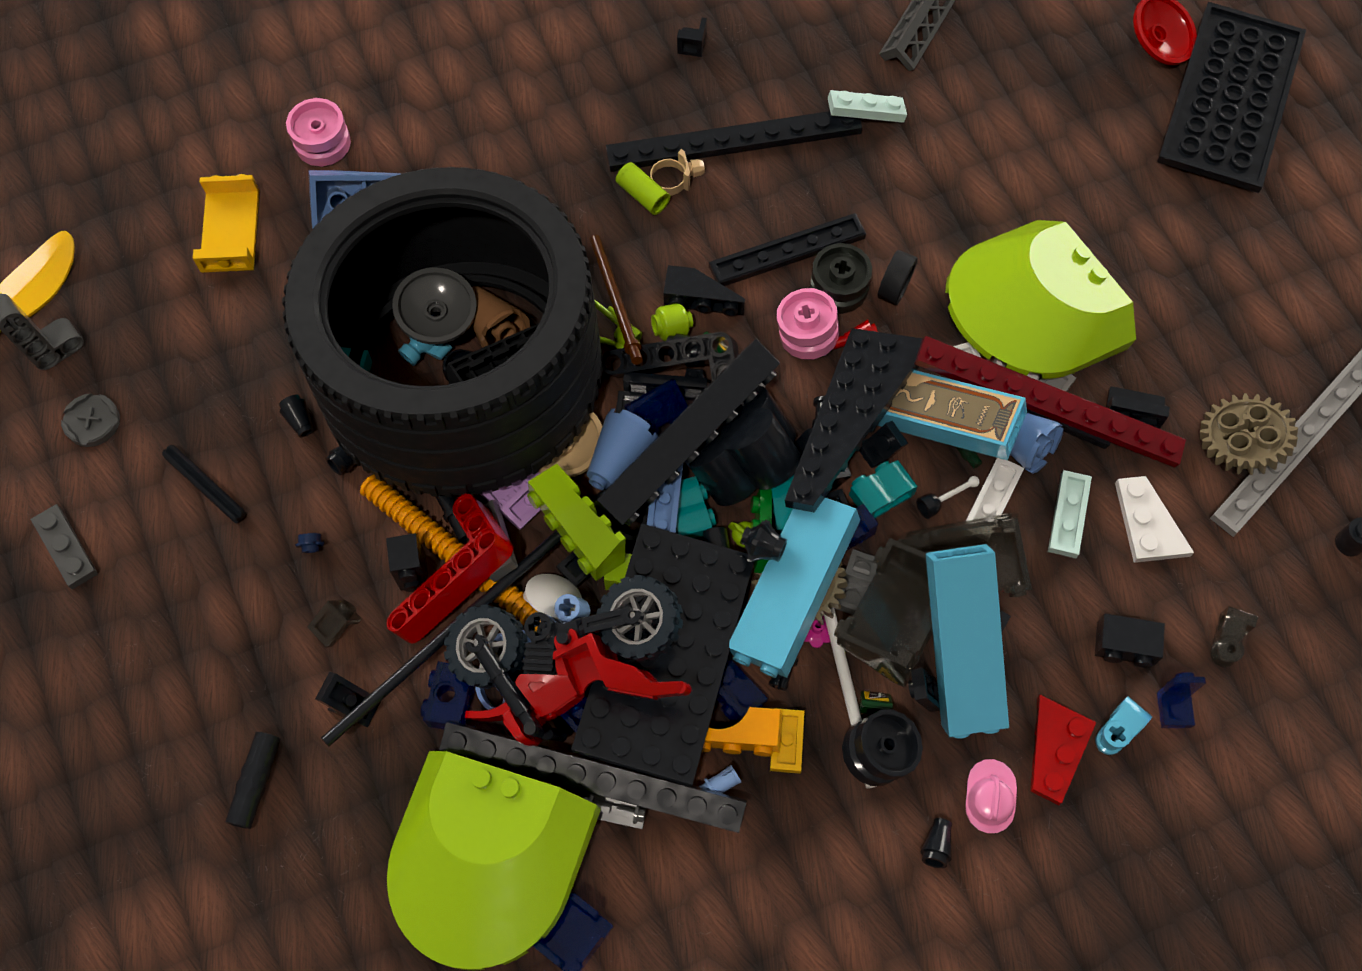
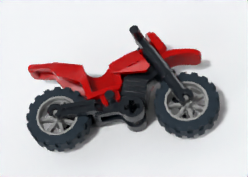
M634 575V578L625 577L621 579V583L618 585L614 583L609 588L610 592L607 595H603L600 601L602 602L601 609L598 608L596 615L578 618L566 623L545 613L535 612L526 619L523 627L513 614L495 606L481 605L479 608L474 606L467 609V613L459 614L456 617L457 621L455 624L452 623L448 629L450 631L449 636L445 637L444 645L447 646L444 657L449 662L448 668L451 673L457 675L456 678L459 681L483 689L496 687L505 703L490 710L465 711V718L477 721L503 720L504 725L517 741L526 746H536L542 742V739L564 742L567 739V732L552 728L548 720L564 714L585 697L586 688L594 681H603L609 691L618 694L653 700L689 695L691 693L690 684L683 681L658 682L650 672L619 662L616 655L618 654L629 660L645 662L647 659L655 660L659 658L661 653L666 654L671 649L670 645L678 640L680 635L677 633L679 628L682 629L683 620L680 619V614H683L681 605L678 604V597L668 586L658 580L643 575ZM647 596L648 598L640 610L636 598ZM655 601L660 612L647 614L652 603ZM631 602L633 609L626 605ZM494 625L488 637H486L484 626ZM499 631H501L503 641L494 640ZM642 631L651 633L648 638L641 640ZM476 632H478V634L475 635V640H471L473 635ZM635 633L634 641L629 640L625 636ZM527 637L531 639L530 643H526L528 642ZM476 658L480 662L479 669L476 668L472 663V661ZM522 669L524 670L523 674L518 673L517 670L520 671Z

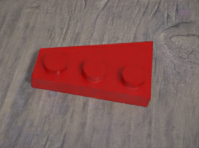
M1039 695L1037 698L1038 713L1037 723L1035 724L1036 739L1030 791L1060 805L1063 802L1096 722Z

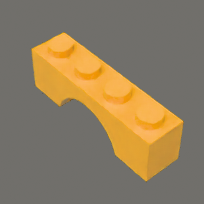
M749 707L743 719L734 726L725 729L708 727L702 752H710L711 748H721L724 753L741 754V750L754 751V755L768 757L772 756V752L780 753L783 718L781 710Z

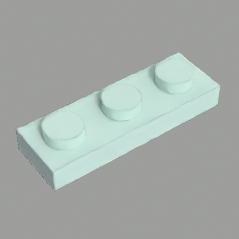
M830 90L828 95L830 112L834 116L903 123L907 117L904 100L901 97Z
M1063 470L1061 473L1047 552L1072 558L1078 557L1092 476Z

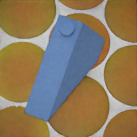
M308 170L312 229L316 224L320 223L326 214H329L334 207L345 201L348 197L376 182L400 175V173Z

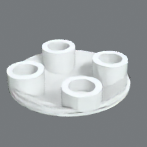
M539 574L532 577L526 584L523 594L524 600L537 612L545 613L556 619L559 618L555 614L554 607L559 597L565 594H571L580 598L582 596L577 587L569 580L555 574ZM574 605V608H570V614H571V611H575V608H576L575 605Z

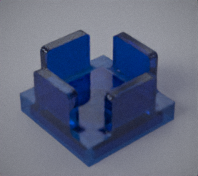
M571 892L556 925L545 938L542 937L533 947L562 971H582L614 926L588 903Z

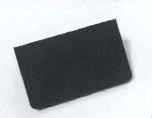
M1113 386L1108 390L1106 408L1159 429L1167 420L1170 407L1164 406L1165 398L1163 396Z

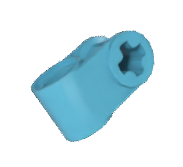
M1127 696L1113 711L1110 719L1095 736L1097 748L1106 755L1118 753L1147 725L1152 716ZM1112 734L1116 737L1114 741L1110 738Z

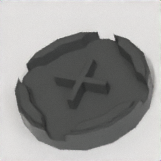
M92 393L79 396L70 402L63 412L65 414L63 420L61 419V427L64 434L76 445L83 447L98 446L108 441L115 434L120 424V414L116 405L106 396L101 394L93 395Z

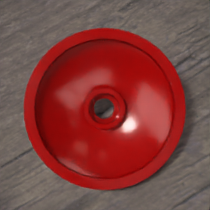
M1141 0L1135 8L1133 23L1135 35L1144 51L1153 59L1166 65H1179L1187 61L1191 56L1197 37L1194 22L1188 11L1177 0Z

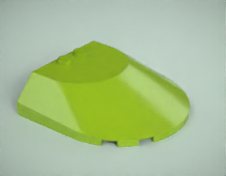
M1036 220L979 243L965 251L958 258L947 277L945 293H948L950 298L948 310L963 337L987 359L994 356L1006 363V368L1027 376L1029 372L1041 374L1042 379L1064 377L1127 350L1136 340L1133 301L1066 222Z
M429 751L394 840L388 862L387 891L390 906L399 928L409 942L422 954L440 964L455 969L485 970V968L500 964L506 965L527 954V950L542 937L545 938L560 918L568 901L601 809L598 805L560 787L447 751Z

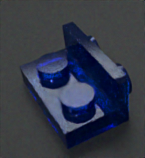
M674 379L624 405L627 411L639 416L650 425L648 431L652 435L660 430L659 427L667 422L671 424L688 407Z
M728 657L716 699L723 705L721 710L731 721L736 719L740 722L746 715L749 707L761 708L768 701V698Z

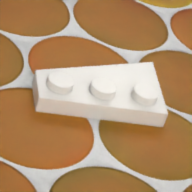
M1147 477L1117 479L1115 486L1134 563L1191 557L1194 554L1193 550Z

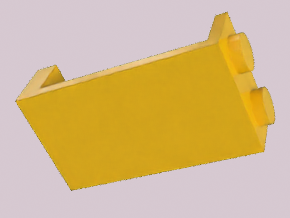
M239 174L236 176L214 175L211 177H200L199 182L206 193L201 249H193L195 264L201 273L254 270L259 188L253 175Z

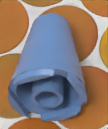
M611 409L605 417L587 471V476L590 479L589 483L596 489H607L658 437L656 432L652 436L648 431L650 425L645 420L627 410L622 409L619 414L614 413L615 409Z
M1027 413L1010 455L1026 471L1032 474L1038 472L1047 463V461L1043 460L1048 453L1054 454L1063 435L1062 425L1056 421Z

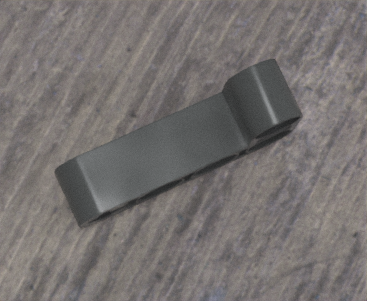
M0 294V330L38 369L47 370L52 368L83 346V338L67 318L57 319L40 330L10 296Z

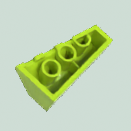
M558 464L553 465L528 481V500L535 509L540 508L542 510L548 527L552 531L556 529L562 536L560 540L569 553L573 551L579 558L577 562L586 575L590 573L597 581L625 562L626 538L620 531L616 534L613 533L610 527L611 522L605 515L597 516L594 503L587 496L582 498L579 496L580 490Z

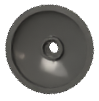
M432 267L410 274L399 284L393 297L392 308L396 323L407 336L425 344H444L459 338L470 328L475 319L477 303L475 293L465 278L449 269ZM439 312L440 315L438 317L432 316V313Z

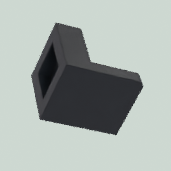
M702 17L699 29L683 27L682 30L679 29L677 35V54L702 57L707 35V18Z

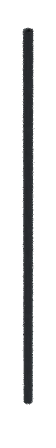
M606 489L601 490L591 501L594 502ZM557 530L554 531L520 561L516 569L502 577L467 609L474 606L479 608L481 605H490L561 542L560 538L562 536ZM457 619L452 621L321 737L325 744L330 747L444 645L445 637L449 636L450 631L448 629L452 623L455 624Z

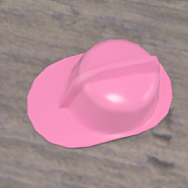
M995 759L980 761L970 770L968 776L966 814L970 823L985 833H998L1005 830L1014 818L1017 794L1016 778L1011 769L1003 762Z

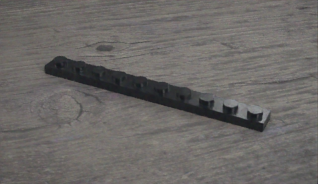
M830 111L609 144L606 145L610 172L619 171L629 162H633L637 167L641 168L653 166L663 159L678 161L680 149L685 151L687 160L858 135L862 133V124L860 118L831 115Z
M450 720L446 722L439 751H447L514 773L629 804L640 805V807L737 833L740 831L747 803L745 799L693 785L692 787L540 744L526 746L514 737Z

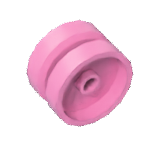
M313 98L295 105L289 112L286 120L287 132L293 142L297 155L302 161L312 166L332 165L341 160L349 151L351 144L350 134L342 111L335 103L327 99Z
M804 288L791 292L781 301L777 308V324L780 340L788 353L800 359H817L834 349L839 339L837 307L833 298L824 291L815 288Z

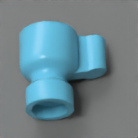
M410 338V342L404 344L398 350V353L414 366L421 359L422 353H427L438 360H442L452 349V346L449 343L425 344Z

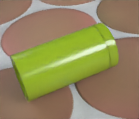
M633 162L625 164L619 170L615 179L616 183L651 214L657 215L667 206L670 194Z

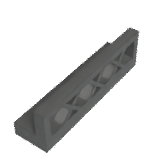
M911 0L879 55L884 61L897 57L908 71L914 70L955 0H945L946 2L943 6H939V0ZM928 11L933 12L934 22L932 24L928 22ZM918 28H922V41H918ZM907 46L912 48L911 59L904 52Z

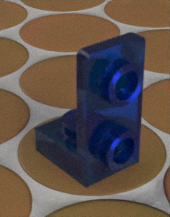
M1190 672L1179 673L1157 692L1161 728H1192L1195 726L1191 695L1206 684L1205 677H1195L1194 673Z

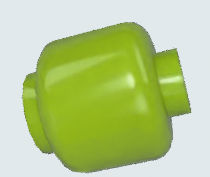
M678 303L658 307L655 314L651 317L653 333L663 341H667L668 336H675L676 333L688 335L689 328L693 327L691 312H687L684 306Z

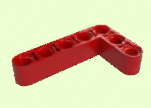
M471 494L461 495L453 505V514L470 541L395 608L387 619L386 625L388 630L408 643L413 644L421 640L512 555V543L491 511Z

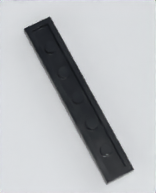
M856 213L710 261L709 268L715 281L723 286H727L816 256L829 245L837 243L851 244L863 240L866 237V233Z

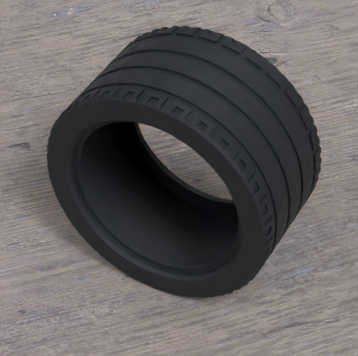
M437 167L402 173L376 182L338 204L329 214L322 218L320 223L315 225L310 235L304 239L303 245L297 250V256L290 265L291 270L287 273L288 283L284 286L283 292L285 296L282 299V304L285 308L282 314L288 342L337 443L343 448L347 456L353 459L355 464L362 466L363 470L368 474L373 473L376 479L380 481L385 480L388 485L393 487L397 485L407 492L412 490L415 494L422 495L426 493L435 497L439 495L452 497L453 495L475 493L479 495L490 490L493 492L499 490L498 488L511 486L512 483L519 480L523 481L527 479V476L539 472V469L543 466H548L555 457H559L563 453L566 446H570L574 442L573 438L575 436H579L582 425L587 424L589 413L593 412L595 408L594 402L599 396V388H601L602 383L601 375L603 374L602 350L589 261L585 247L582 245L581 237L576 233L573 223H569L567 215L564 212H560L559 207L555 203H551L547 196L539 194L535 188L528 187L521 181H516L512 177L503 176L496 172L466 167ZM432 267L449 269L465 278L470 285L490 286L514 293L526 299L543 313L535 332L517 353L491 371L463 382L440 386L405 385L380 378L360 367L363 351L370 338L381 323L393 313L392 303L397 287L407 276L421 269ZM341 347L352 348L349 357Z

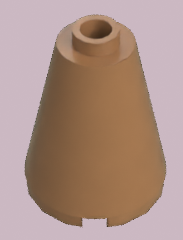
M472 287L476 296L477 310L471 326L482 348L530 327V320L523 311L482 287Z

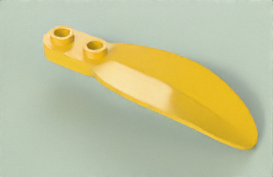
M60 231L48 239L0 283V294L10 296L28 317L42 309L58 293L69 274L75 251L72 235L67 231Z

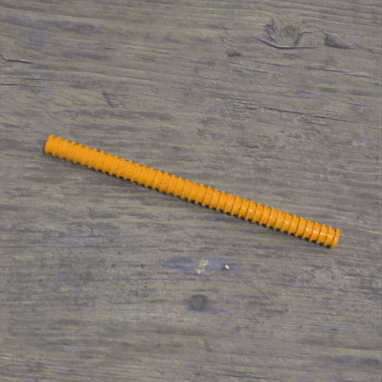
M371 475L362 483L360 488L362 496H365L368 501L373 502V505L379 507L382 512H386V515L392 517L394 522H399V526L405 528L406 532L416 533L420 543H425V547L432 549V553L438 554L441 560L445 559V563L464 546L463 543H458L459 541L456 537L452 538L451 533L445 532L443 527H439L437 522H432L431 517L426 516L423 511H419V508L414 506L411 501L406 500L397 490H393L392 486L387 485L385 480L380 481L376 479L375 475ZM488 578L478 589L481 592H486L498 581L494 582ZM511 585L493 602L499 603V607L502 609L506 608L507 612L513 614L516 620L520 619L521 624L525 625L526 619L537 611L524 600V592H519L517 586L512 587Z

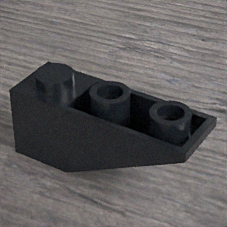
M668 265L663 293L664 306L678 303L683 305L685 309L696 310L700 313L715 312L723 313L727 316H744L745 298L695 268Z

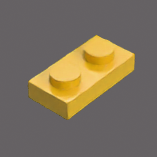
M780 709L783 717L780 753L772 752L770 771L800 774L804 711Z

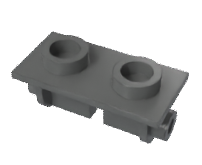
M587 792L584 799L598 805L601 809L597 820L643 829L647 808Z

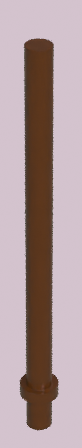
M597 234L592 235L590 242L625 341L624 350L630 355L632 363L638 365L643 361L640 353L641 344L639 340L635 339L600 236Z

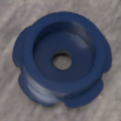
M307 533L298 535V543L295 546L302 548V553H315L320 551L319 547L323 546L325 542H322V534Z

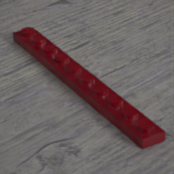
M928 336L922 339L915 365L956 381L1026 398L1028 410L1174 468L1180 465L1186 442L1184 438Z

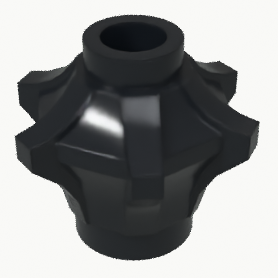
M762 520L758 526L752 529L746 527L740 544L745 545L748 553V562L752 563L763 559L779 562L784 553L787 539L782 538L772 528L770 521Z

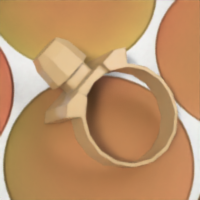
M680 149L678 161L673 159L658 161L653 165L650 177L653 180L654 173L663 167H674L683 172V181L678 186L673 188L662 187L672 196L678 194L683 189L689 191L690 176H701L705 173V166L703 160L699 159L690 160L687 163L685 151Z

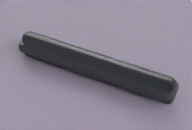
M169 445L163 450L162 456L234 523L238 524L246 517L247 513L179 449L174 445Z

